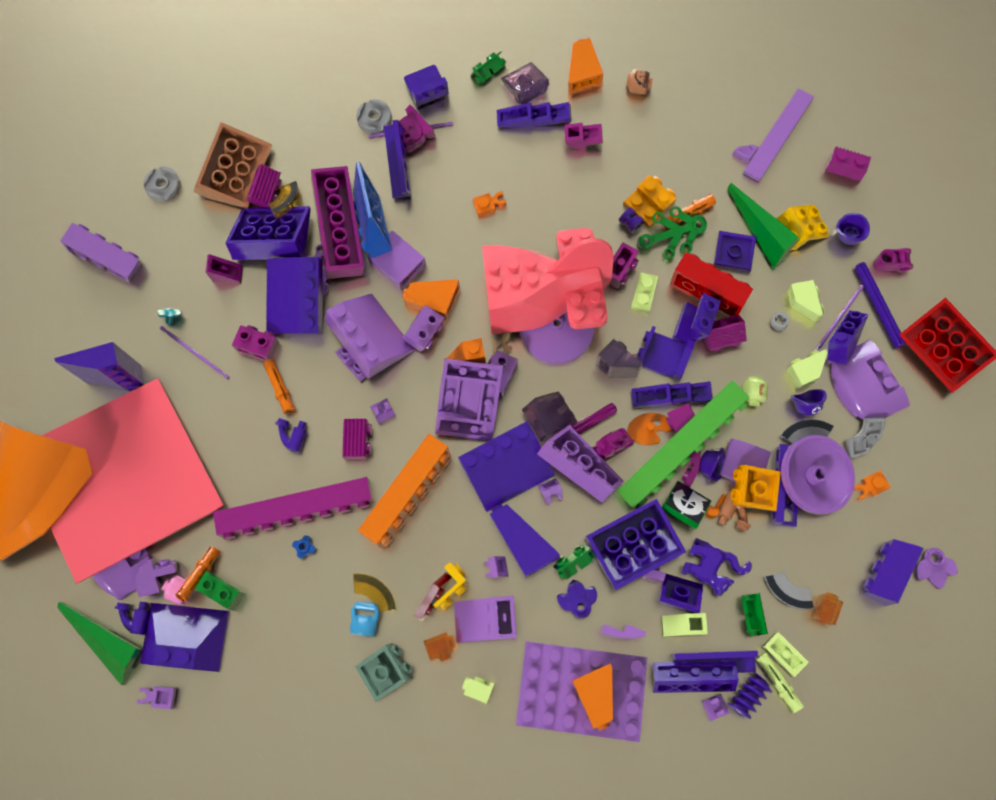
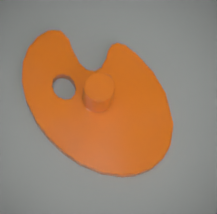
M645 413L637 416L629 423L627 433L636 443L654 445L661 441L657 435L658 431L671 432L672 429H670L666 421L668 417L665 415ZM659 421L660 425L655 426L654 422Z

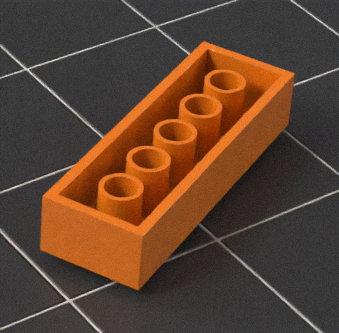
M428 434L357 531L381 549L384 546L388 547L394 538L392 535L405 524V517L408 514L411 515L416 509L418 499H423L427 494L429 484L431 482L434 483L440 475L438 472L442 466L445 468L450 462L451 453L448 446L431 434Z

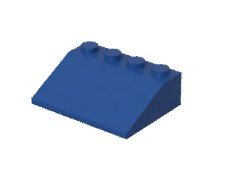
M359 161L356 163L353 188L355 201L353 203L354 209L358 213L356 214V220L360 225L358 231L363 239V242H361L362 248L365 253H369L371 258H375L393 250L380 196Z

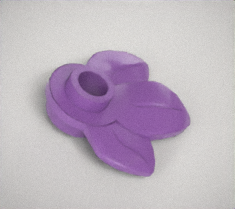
M930 548L925 552L924 560L918 563L916 573L919 580L928 578L935 587L941 589L946 583L947 575H956L958 570L955 562L945 557L942 550ZM932 555L937 557L936 562L932 561Z

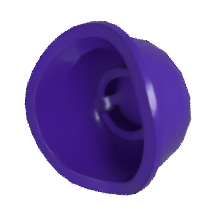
M849 213L838 221L836 230L841 242L847 245H855L867 239L870 233V225L863 215Z
M812 389L802 394L792 395L791 398L794 401L797 412L802 415H814L823 410L827 394L825 390Z
M723 447L706 450L700 460L701 472L713 481H718L722 478L720 471L725 458Z

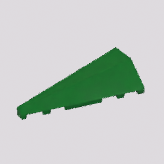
M730 183L727 188L772 268L775 269L787 257L786 254L800 241L799 237L734 184Z
M59 602L57 606L59 611L121 685H124L134 669L132 665L142 649L65 603Z

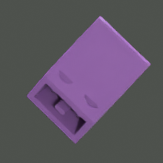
M514 596L454 602L456 643L517 639Z

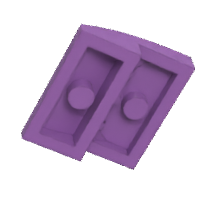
M732 438L727 448L720 475L736 482L733 479V472L739 465L766 469L771 452Z
M604 624L599 634L614 639L630 640L646 636L647 632L628 624L623 627L622 631Z

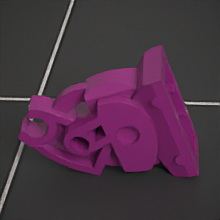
M410 104L405 109L407 116L400 120L404 130L406 152H411L420 147L426 141V138L432 139L436 136L433 128Z
M620 428L603 436L592 448L607 462L634 445V442L625 428Z

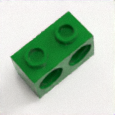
M207 571L195 587L197 591L232 611L236 609L245 595L242 591Z

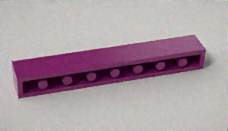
M363 477L213 512L216 535L224 540L235 538V535L240 533L250 535L255 533L254 530L262 529V531L274 529V526L279 524L281 526H289L293 524V521L300 520L301 522H306L318 515L320 517H328L332 515L331 512L339 511V513L351 511L350 508L358 507L359 509L367 508L371 503H374L370 480L368 477Z

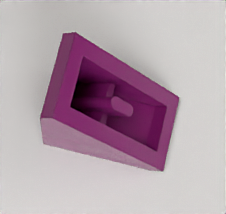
M211 254L207 255L205 273L213 282H240L241 264Z

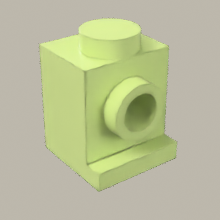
M475 676L473 680L466 677L462 689L465 690L464 695L487 704L495 684L490 682L488 686L486 685L487 681Z

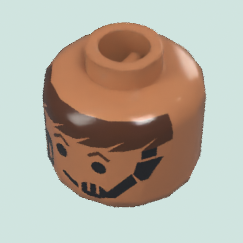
M634 69L632 73H628L626 88H629L630 93L645 95L647 89L651 90L653 79L650 78L648 71Z

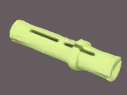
M765 653L757 658L756 661L778 690L779 697L785 700L793 714L801 710L804 705L793 692L794 688L792 685L789 686L768 654Z

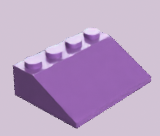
M372 293L340 302L326 310L325 322L368 379L415 351L413 346L402 340L403 333Z

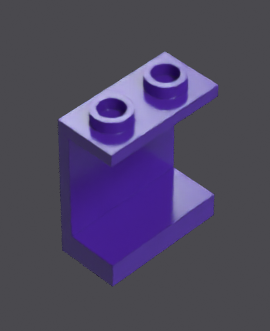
M703 293L698 307L688 302L684 303L673 338L687 344L688 339L696 342L708 337L721 301Z
M652 326L651 331H646L643 341L646 342L644 348L640 347L636 358L639 361L637 365L680 381L696 342L688 339L687 344L656 333V327Z

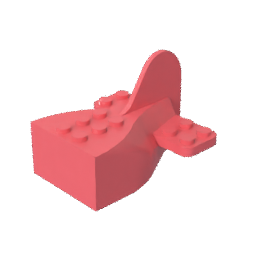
M579 228L562 230L557 233L556 243L559 260L529 249L500 245L482 246L491 333L499 334L540 328L551 323L566 312L569 326L573 329L604 326L607 323L608 314L603 290L610 284L613 270V250L610 244L602 239L594 238V233L591 229Z

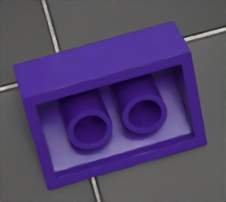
M896 539L885 542L880 549V553H882L880 559L876 560L872 566L873 574L871 578L868 577L863 585L865 589L863 595L884 606L899 603L924 548Z

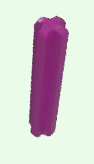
M610 403L571 427L578 434H581L615 414L617 408L613 403Z

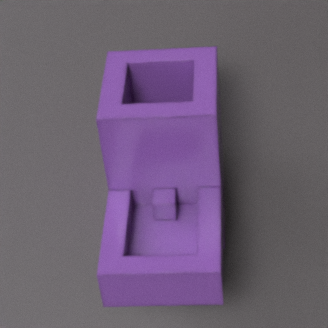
M154 557L146 560L141 565L135 579L138 597L159 593L161 589L159 576L175 573L177 570L176 560L164 559L159 561L157 565L155 564Z

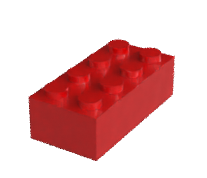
M685 252L674 270L670 282L671 285L698 300H701L703 293L720 300L718 311L730 317L740 314L753 291V288L748 283L733 278L730 273L722 272L712 263H706L700 260L697 255Z

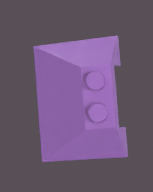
M445 358L435 434L492 440L503 366Z

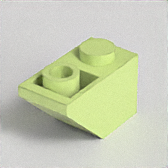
M814 280L791 284L787 290L791 308L810 320L818 322L824 314V307L819 302V289L815 286Z
M818 350L808 354V358L803 360L798 358L791 362V366L787 371L797 390L811 385L819 379L827 356L826 350L821 352Z
M706 613L662 616L663 637L708 634Z

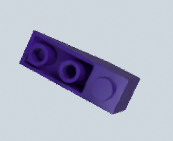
M849 310L828 342L827 360L847 365L855 351L868 314Z

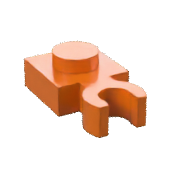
M502 191L497 192L494 197L487 193L472 198L478 217L496 212L495 206L504 207L507 205L506 200H498L504 197Z
M880 470L862 479L864 485L858 484L854 486V491L856 489L862 491V495L857 498V500H862L867 497L868 492L873 497L891 488Z

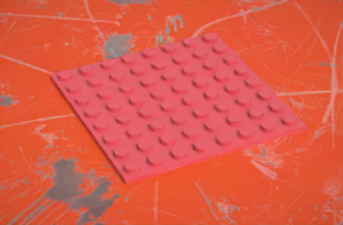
M158 378L41 435L85 448L93 470L91 477L62 516L51 527L76 584L224 507Z

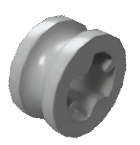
M784 312L775 313L771 319L772 327L779 331L784 330L789 323V317ZM778 317H780L782 321H785L782 323V325H779V322H775V320H777Z

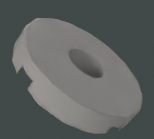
M376 99L369 100L370 102L367 103L364 102L357 110L358 125L367 133L377 134L383 132L384 126L390 125L392 121L389 106L385 102ZM374 113L379 115L376 119L370 118Z
M164 166L151 170L144 179L147 195L159 202L174 198L181 187L180 179L176 172ZM166 181L163 187H158L159 182Z

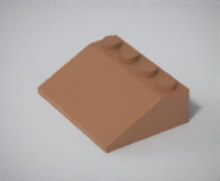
M220 122L195 184L194 193L211 200L248 208L250 202L246 201L256 169L260 164L265 165L272 144Z

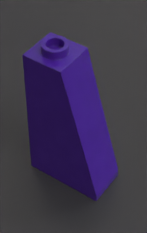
M499 504L492 509L490 517L525 578L560 558V554L507 504L504 506Z

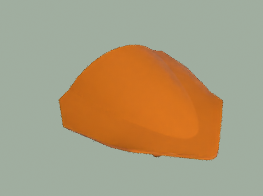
M0 421V562L43 536L71 504L93 474L85 448L31 433Z

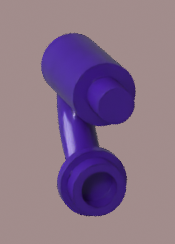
M278 418L275 424L278 426L283 445L292 452L300 453L307 433L305 430L307 423L299 421L298 426L294 427L289 439L285 429H289V421Z
M140 601L138 609L134 611L132 622L126 610L130 611V604L117 602V606L114 609H118L123 626L130 633L144 635L149 611L146 610L148 602Z

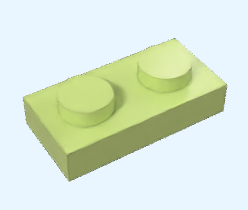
M640 272L631 309L650 312L658 276Z
M776 632L763 646L793 677L809 663L779 632Z

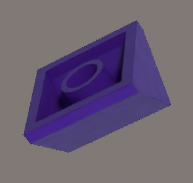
M666 573L665 579L661 583L656 603L690 614L700 613L703 584Z

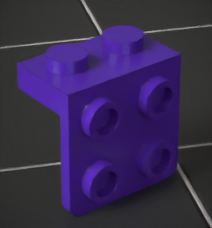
M436 65L428 66L404 77L416 107L449 94L448 82L445 77H441Z

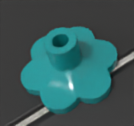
M167 308L157 311L159 317H165L166 324H173V318L181 316L178 309Z

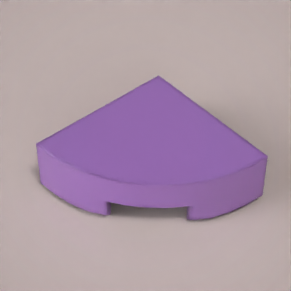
M755 145L740 146L734 150L733 155L749 163L759 147Z

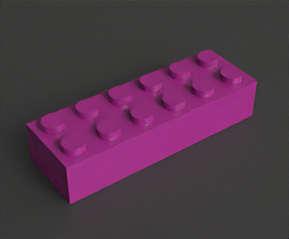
M348 166L311 169V183L326 279L361 276L364 272V263Z

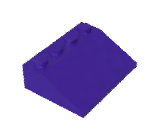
M310 206L284 207L275 213L272 209L276 207L242 208L225 242L232 260L302 257L307 245L311 213Z
M319 257L267 259L266 331L273 334H322L323 259Z
M114 342L54 358L57 364L87 384L133 391L145 385L141 365Z
M528 421L458 457L486 512L555 476L550 464L537 455L541 446Z
M657 499L585 537L592 553L615 590L686 553L684 546Z

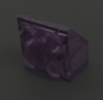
M614 338L598 354L596 367L609 378H636L643 364L636 354H631L626 350L627 347L621 341L617 342Z
M559 391L535 397L522 409L541 442L549 440L567 426H572L578 422Z

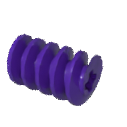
M752 672L754 678H747L750 685L744 683L742 685L744 691H737L740 698L733 696L732 701L734 704L727 703L733 711L743 718H752L749 710L757 712L753 705H762L759 698L767 699L764 694L765 691L772 693L767 681L755 672Z

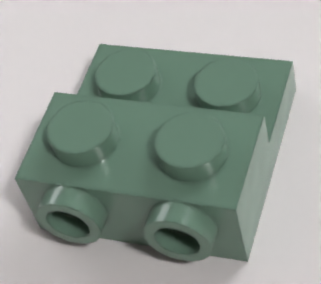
M393 643L383 646L355 666L375 702L381 700L413 678L411 674L413 672L412 667L409 663H404L401 658L402 651L400 647Z

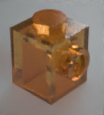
M829 592L819 595L811 618L829 626L836 625L843 601L838 600L837 595Z
M447 632L423 641L430 661L439 659L442 662L450 659V654L454 653L453 648L456 647L453 636H449Z

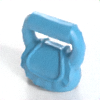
M358 601L354 604L351 610V634L375 635L380 615L379 607L376 603ZM356 610L375 611L373 616L357 615Z

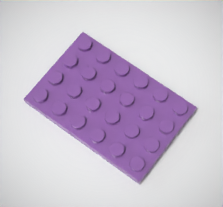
M526 641L516 725L640 742L648 657ZM611 664L613 720L609 722V727L599 731L598 728H592L572 681Z

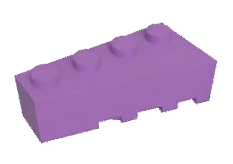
M71 223L60 240L68 252L72 254L75 252L86 261L90 258V261L96 266L103 269L107 267V271L131 282L141 266L139 257L130 251L126 253L120 245L114 242L112 244L105 241V237L98 233H95V235L90 233L89 229L82 224L76 225Z
M570 425L547 440L537 453V455L600 502L605 501L624 482Z

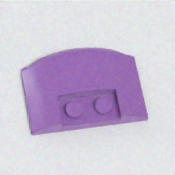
M871 340L856 346L847 365L829 361L832 372L830 377L835 392L847 410L853 416H858L861 419L886 418L910 406L904 387L899 385L883 359L881 350Z
M145 548L92 577L106 593L116 597L118 600H122L137 590L135 584L136 575L141 565L146 560L152 558L148 549Z

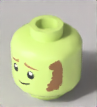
M749 377L748 380L743 382L742 390L750 397L748 400L749 406H760V403L767 400L768 384L763 381V378Z

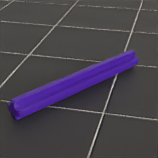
M865 262L857 264L855 269L896 348L903 346L905 342L899 336L901 331Z

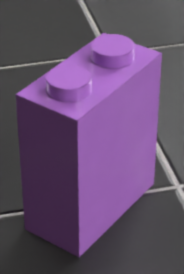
M392 230L389 233V238L393 251L375 258H371L368 253L367 258L372 266L402 290L426 265L425 257Z

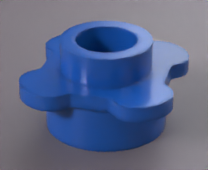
M308 535L292 543V547L296 549L297 557L300 559L315 552V547L310 542L311 538Z

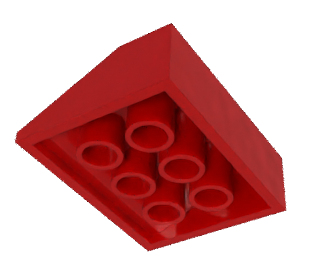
M946 297L899 334L902 340L951 393L955 392L996 359V350Z

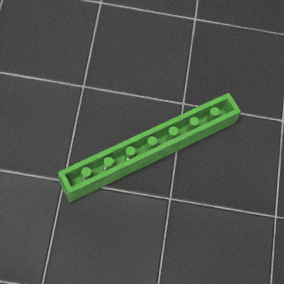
M732 380L624 483L617 492L632 508L643 506L648 501L646 497L651 492L655 495L663 487L661 483L665 479L668 481L677 474L675 470L680 465L684 467L691 460L689 456L694 451L699 453L706 446L704 442L709 437L713 439L720 433L719 427L723 424L727 426L735 418L733 414L738 409L742 412L750 404L748 402L750 397Z

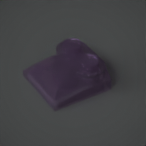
M532 62L501 78L502 82L514 95L515 101L519 104L528 103L543 95L549 86V79Z

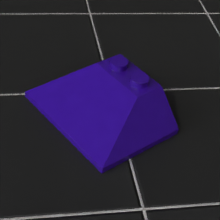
M151 603L140 664L220 672L230 611Z

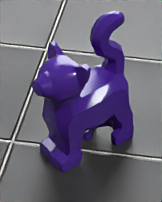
M696 538L689 554L701 556V563L696 565L685 562L681 574H692L700 582L711 585L714 593L717 596H721L728 590L729 586L734 584V580L717 575L723 561L729 560L732 569L740 575L748 574L752 569V563L748 561L744 567H741L737 556L731 552L714 548L708 542Z

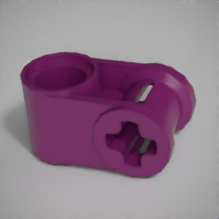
M884 249L874 259L873 265L876 270L881 272H905L912 270L914 267L910 260L911 249Z

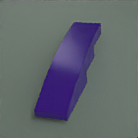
M550 102L534 106L531 103H525L497 110L498 127H536L572 121L571 105L569 102L551 105Z
M710 381L673 385L667 383L631 389L633 408L678 406L687 403L697 404L710 402L713 399Z

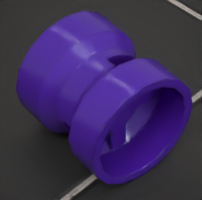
M631 207L619 218V222L622 225H626L631 233L636 232L645 221L641 216H637Z

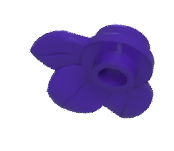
M572 580L568 585V593L557 595L558 603L563 610L572 611L575 617L586 618L591 613V606L597 600V591L594 586L585 589L581 582ZM584 605L585 608L583 610H579L578 606Z

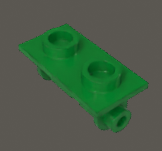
M502 52L490 54L486 58L487 62L484 64L480 62L472 68L474 71L470 76L475 74L476 82L478 84L484 83V81L492 76L489 71L490 68L495 74L505 67V59L499 57Z
M586 544L580 545L567 557L563 556L556 561L557 564L553 568L559 572L558 575L562 580L564 578L568 579L578 572L574 565L578 564L583 569L593 562L595 556L591 552V548Z
M760 593L742 595L741 602L743 603L744 614L746 615L747 633H749L750 637L768 634Z

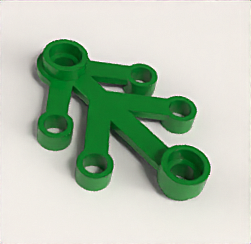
M675 206L670 209L669 214L672 218H679L687 223L680 226L665 218L663 213L656 212L652 216V221L671 230L652 236L643 234L638 238L637 244L641 249H648L653 243L672 237L668 247L663 251L664 258L672 259L675 256V249L683 233L690 231L685 243H682L680 246L682 253H690L697 234L703 233L707 228V221L703 216L696 215L691 217L682 212L680 207ZM673 209L678 210L677 216L673 214ZM656 215H660V221H657L655 219ZM697 221L701 223L700 228L696 227ZM644 238L649 240L648 245L643 243ZM685 244H687V245L689 246V250H688V251H685V250H684V245H685ZM667 250L672 252L671 257L666 255Z

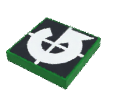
M677 480L662 509L697 529L712 501Z

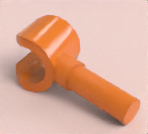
M725 494L721 495L715 507L709 505L706 512L707 517L713 519L717 517L720 507L726 498Z

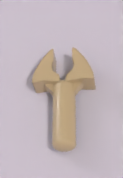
M512 332L503 333L499 341H492L494 355L502 345L503 353L508 355L511 352L512 346H508L507 342Z

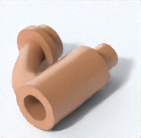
M728 492L718 514L720 515L718 523L725 526L727 521L732 519L737 508L741 520L736 521V527L747 532L751 525L748 524L746 507L733 505V500L730 497L731 493Z

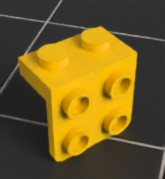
M815 205L792 206L776 218L799 237L800 241L791 250H797L809 240L827 238L830 235L827 225L823 222L820 212Z
M449 562L444 567L457 583L433 605L438 610H446L453 603L452 599L456 595L460 597L468 589L466 586L469 583L463 577L466 573L457 563L453 566Z

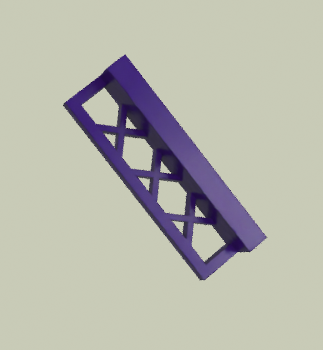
M398 119L392 120L393 125L384 126L392 198L394 199L412 196L403 125Z
M780 444L776 448L775 471L781 472L782 459L788 449L787 444ZM780 474L777 511H772V525L797 527L798 506L793 501L789 504L786 503V490ZM786 508L792 514V522L784 521Z
M758 651L671 654L672 662L736 661L737 672L748 673L756 672L755 657H758Z
M736 661L654 662L652 666L654 677L653 693L734 692L739 681Z

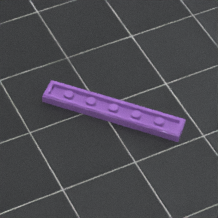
M799 88L797 89L743 173L758 182L761 180L814 96Z

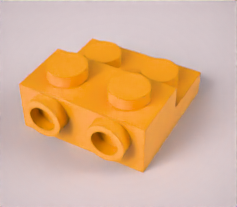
M649 175L623 202V205L627 209L631 207L637 216H641L645 220L644 224L650 228L655 224L652 221L653 214L661 212L664 215L675 205L676 195L672 189L668 188L666 190L658 177L655 176L653 178ZM660 215L655 216L657 221L661 218Z
M749 465L737 466V469L733 472V479L736 481L735 488L732 489L730 495L733 505L777 511L781 472Z

